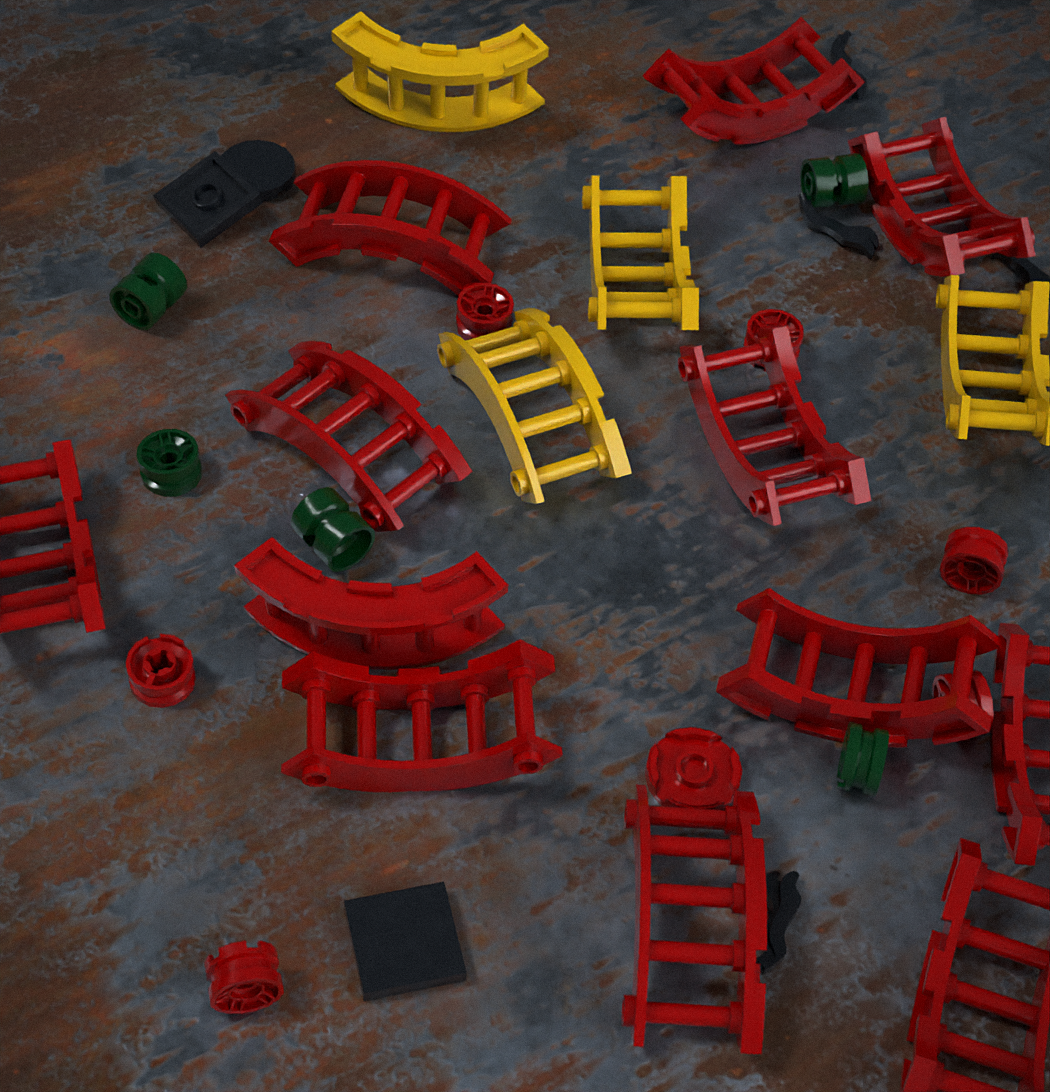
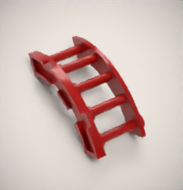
M802 17L762 47L728 60L715 62L695 61L684 58L668 48L642 75L655 87L675 94L682 100L689 110L681 120L693 132L711 141L718 142L720 139L731 140L734 144L738 145L764 142L799 130L808 125L806 119L821 110H824L827 114L849 98L865 83L842 57L832 65L814 47L813 44L820 36ZM802 55L821 76L806 86L797 89L780 70ZM767 78L783 97L762 103L747 86ZM731 91L742 104L724 101L717 95Z
M946 117L921 124L923 135L882 143L877 131L847 140L850 153H859L865 161L868 171V187L875 204L870 206V209L877 223L895 249L912 265L918 263L923 265L925 273L939 277L965 273L964 260L993 253H1000L1013 258L1036 256L1034 250L1035 235L1029 225L1028 217H1014L997 210L981 196L970 181L953 145V134L948 127ZM928 149L936 172L935 175L896 183L893 180L885 160L886 158ZM943 189L952 206L915 214L904 200V197ZM962 220L969 230L948 234L934 230L931 227Z
M383 160L344 161L310 170L295 178L294 184L308 196L299 220L287 223L273 230L269 242L296 267L319 258L339 255L341 250L347 249L361 250L364 256L378 257L395 262L397 257H401L421 265L419 271L436 279L459 296V293L470 285L492 282L494 272L484 265L478 257L484 239L510 225L512 219L480 193L456 180L431 170ZM386 196L387 199L381 215L353 213L359 197ZM404 199L432 207L425 229L396 220ZM340 201L336 212L318 215L320 209ZM447 215L471 230L465 249L440 236Z
M771 325L756 329L758 339L755 344L706 356L703 355L701 345H684L679 347L681 357L678 358V371L681 379L684 382H688L695 410L710 449L726 480L754 517H758L763 522L772 526L782 524L779 511L780 506L832 493L845 502L854 505L871 501L864 458L849 452L839 442L830 444L823 436L826 435V426L818 415L812 401L803 403L796 386L797 383H800L802 377L794 355L788 325ZM754 361H760V363L765 364L771 384L768 390L719 402L716 401L708 372ZM771 406L774 409L780 410L787 426L786 429L734 441L724 421L725 417ZM791 445L793 448H798L804 461L758 472L744 456ZM808 477H812V479H814L811 481L775 489L776 485Z
M305 341L292 347L288 352L294 360V367L260 391L241 389L231 390L225 394L231 404V414L241 426L245 427L247 431H259L275 435L311 457L347 492L359 507L361 517L375 532L398 531L404 524L394 509L433 479H435L437 484L459 482L473 472L440 425H437L435 428L429 425L417 411L422 404L399 382L369 360L350 350H346L342 354L333 351L332 345L327 342ZM303 380L307 382V384L283 401L278 400V398ZM330 388L352 396L350 400L317 424L299 412V410ZM367 408L376 412L391 425L353 455H350L331 437L333 433ZM403 439L419 456L423 465L384 495L365 472L364 468Z
M72 439L52 442L54 452L46 453V458L0 466V485L50 475L51 479H60L63 501L55 502L56 507L0 517V536L60 524L61 529L69 527L71 542L63 543V548L0 560V579L67 566L68 570L75 569L76 576L69 577L68 583L0 596V634L74 619L75 623L84 622L86 633L106 629L104 610L100 603L102 595L87 518L78 520L75 502L83 501V493Z
M273 537L269 538L234 565L236 574L259 594L244 605L243 608L262 628L278 640L307 655L313 651L340 661L369 666V670H398V668H416L442 662L468 652L505 629V624L488 606L508 593L509 585L477 551L444 571L421 578V582L401 586H392V583H370L350 580L349 583L329 578L322 575L321 570L310 566L291 554Z
M767 588L737 605L736 611L756 624L747 664L720 676L716 692L756 716L768 720L771 713L780 718L795 722L794 731L837 742L844 741L850 722L862 724L863 730L871 732L876 728L889 731L888 747L896 748L907 747L909 739L932 738L934 745H941L970 739L988 733L990 730L992 716L969 699L975 656L1001 648L1003 639L971 614L954 621L926 627H870L832 619L815 613L784 598L771 588ZM773 634L803 646L794 684L765 671ZM820 652L854 659L846 700L812 691ZM955 661L950 693L942 697L920 701L927 664ZM873 662L907 664L900 703L865 702Z
M999 623L998 636L1003 639L1002 647L996 649L992 684L1002 685L1000 711H994L993 726L990 733L995 805L997 812L1007 814L1009 827L1003 826L1001 833L1015 864L1035 866L1037 850H1042L1045 845L1050 846V826L1046 825L1045 820L1041 816V814L1050 815V795L1035 794L1034 789H1031L1029 786L1027 769L1050 770V751L1030 749L1029 745L1024 743L1023 722L1026 717L1050 720V701L1030 699L1023 692L1025 668H1029L1031 664L1050 666V647L1033 645L1032 640H1029L1030 635L1018 624Z
M519 639L497 651L467 660V669L442 674L439 666L398 668L396 676H379L369 674V666L340 661L312 651L282 671V688L302 695L306 700V749L281 764V773L300 779L303 784L310 787L328 786L353 791L379 793L456 790L497 782L520 774L539 772L543 765L563 756L562 747L536 736L532 687L537 681L555 672L554 655ZM513 691L516 737L487 748L485 704L489 701V698ZM326 702L351 706L357 711L358 757L326 749ZM466 705L468 754L433 759L431 711L434 708ZM378 709L409 710L412 712L413 760L377 759L376 711Z
M636 784L635 799H626L624 828L632 829L635 854V945L632 995L623 994L621 1024L622 1027H630L633 1047H644L646 1023L727 1028L728 1034H735L740 1053L762 1055L766 983H760L761 964H756V951H767V888L764 842L761 838H753L752 825H760L761 820L754 792L734 791L733 806L725 805L724 810L651 806L648 803L646 785ZM650 826L723 830V835L729 836V839L650 834ZM651 855L728 860V865L736 867L737 883L732 882L731 888L652 883ZM651 904L730 909L731 914L738 915V940L732 939L731 945L651 940ZM649 961L730 966L731 972H738L737 1001H729L728 1006L647 1001Z
M961 837L940 901L945 902L940 917L941 920L945 921L942 933L931 930L920 972L906 1041L914 1043L913 1060L904 1059L902 1063L899 1092H937V1090L942 1092H1011L944 1069V1063L937 1061V1056H939L941 1051L1019 1077L1017 1092H1045V1055L1050 1024V934L1046 948L1042 949L970 925L971 920L964 918L971 892L979 893L981 888L1050 911V889L987 869L988 863L982 862L980 844ZM964 945L1040 969L1032 1004L957 980V974L950 972L956 947L962 949ZM953 1000L1028 1025L1023 1055L947 1031V1025L940 1023L943 1003L949 1004Z

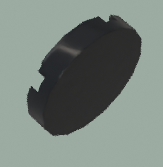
M264 140L244 141L231 146L221 155L229 165L260 193L263 201L277 198L278 193L285 188L287 192L292 188L296 178L294 157L286 148L274 142Z

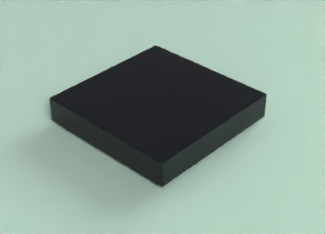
M216 151L153 195L156 204L200 248L263 203L260 193Z
M444 881L344 901V910L364 1001L466 981L467 972Z

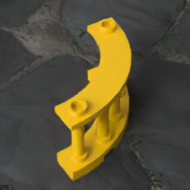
M361 11L331 31L332 41L345 53L352 56L353 72L335 83V89L361 109L397 125L434 132L476 131L514 121L531 113L545 103V99L527 83L528 68L548 58L549 47L524 23L503 35L480 41L479 47L469 49H457L456 45L423 42L422 46L403 42L400 35L381 27ZM368 67L387 74L388 82L374 74ZM512 76L510 83L489 91V82ZM403 80L429 84L430 96L403 89ZM474 84V93L471 96L445 97L446 86Z
M592 175L589 180V186H582V210H589L592 297H588V322H595L596 329L606 330V318H671V323H677L680 330H699V288L695 286L694 280H687L686 276H691L689 246H681L680 231H687L688 226L687 176H671L667 180V186H661L660 190H600V175ZM600 206H660L661 210H667L668 229H662L661 233L600 232ZM601 248L661 249V253H668L669 262H664L663 266H602ZM604 282H663L664 286H670L671 288H667V292H607Z
M950 275L944 278V284H938L936 308L942 309L941 370L946 429L950 430L952 435L958 439H967L968 427L1029 431L1040 444L1050 446V392L1046 389V387H1050L1049 355H1040V338L1046 339L1048 335L1050 282L1032 281L1025 284V290H1020L1019 294L958 290L959 275ZM957 306L1017 310L1018 315H1023L1022 334H1018L1017 338L957 334ZM957 350L1015 354L1016 359H1022V370L1019 374L959 370ZM963 386L1017 390L1019 395H1024L1025 402L974 399L965 393Z
M537 308L515 311L516 322H514L513 327L466 341L451 332L438 334L440 344L437 345V353L442 366L448 369L449 374L455 375L465 382L486 410L498 433L513 470L510 473L513 490L518 497L521 496L522 501L534 504L545 502L540 485L593 468L599 471L600 476L619 478L632 473L614 418L606 421L598 399L602 398L604 393L593 370L566 330L561 325L552 327L548 323L550 315ZM533 355L539 357L549 367L501 383H497L489 370L490 368ZM558 384L560 387L563 386L573 403L571 406L517 422L507 399ZM575 422L584 426L591 444L589 452L534 468L524 438Z

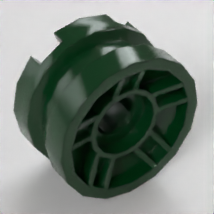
M162 429L149 434L137 447L136 457L140 467L142 482L154 494L163 497L180 496L194 489L202 478V465L199 459L198 444L195 438L185 431Z
M853 722L848 724L836 778L843 780V782H836L837 789L848 791L851 787L861 789L864 795L876 796L887 755L888 730L876 728L871 732L863 730L862 724Z

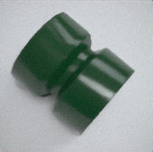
M859 153L838 155L833 160L829 157L805 159L800 170L801 193H806L807 199L811 200L814 208L833 206L835 201L839 205L864 202L868 193V171L863 157Z
M151 252L145 255L132 268L130 274L124 276L111 289L109 294L110 303L118 316L128 325L138 330H148L157 323L168 308L172 307L185 294L187 280L182 270L171 259L160 253Z
M320 488L307 495L298 504L291 517V527L309 547H313L314 552L335 572L348 570L358 564L370 551L375 541V531L357 512L349 511V504L334 488Z

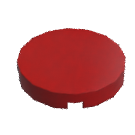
M687 727L677 728L666 733L665 738L659 740L657 744L655 742L650 748L645 778L648 790L661 806L724 810L725 805L729 806L733 801L734 791L739 790L743 770L738 753L732 745L730 749L727 744L722 742L721 736L710 730Z

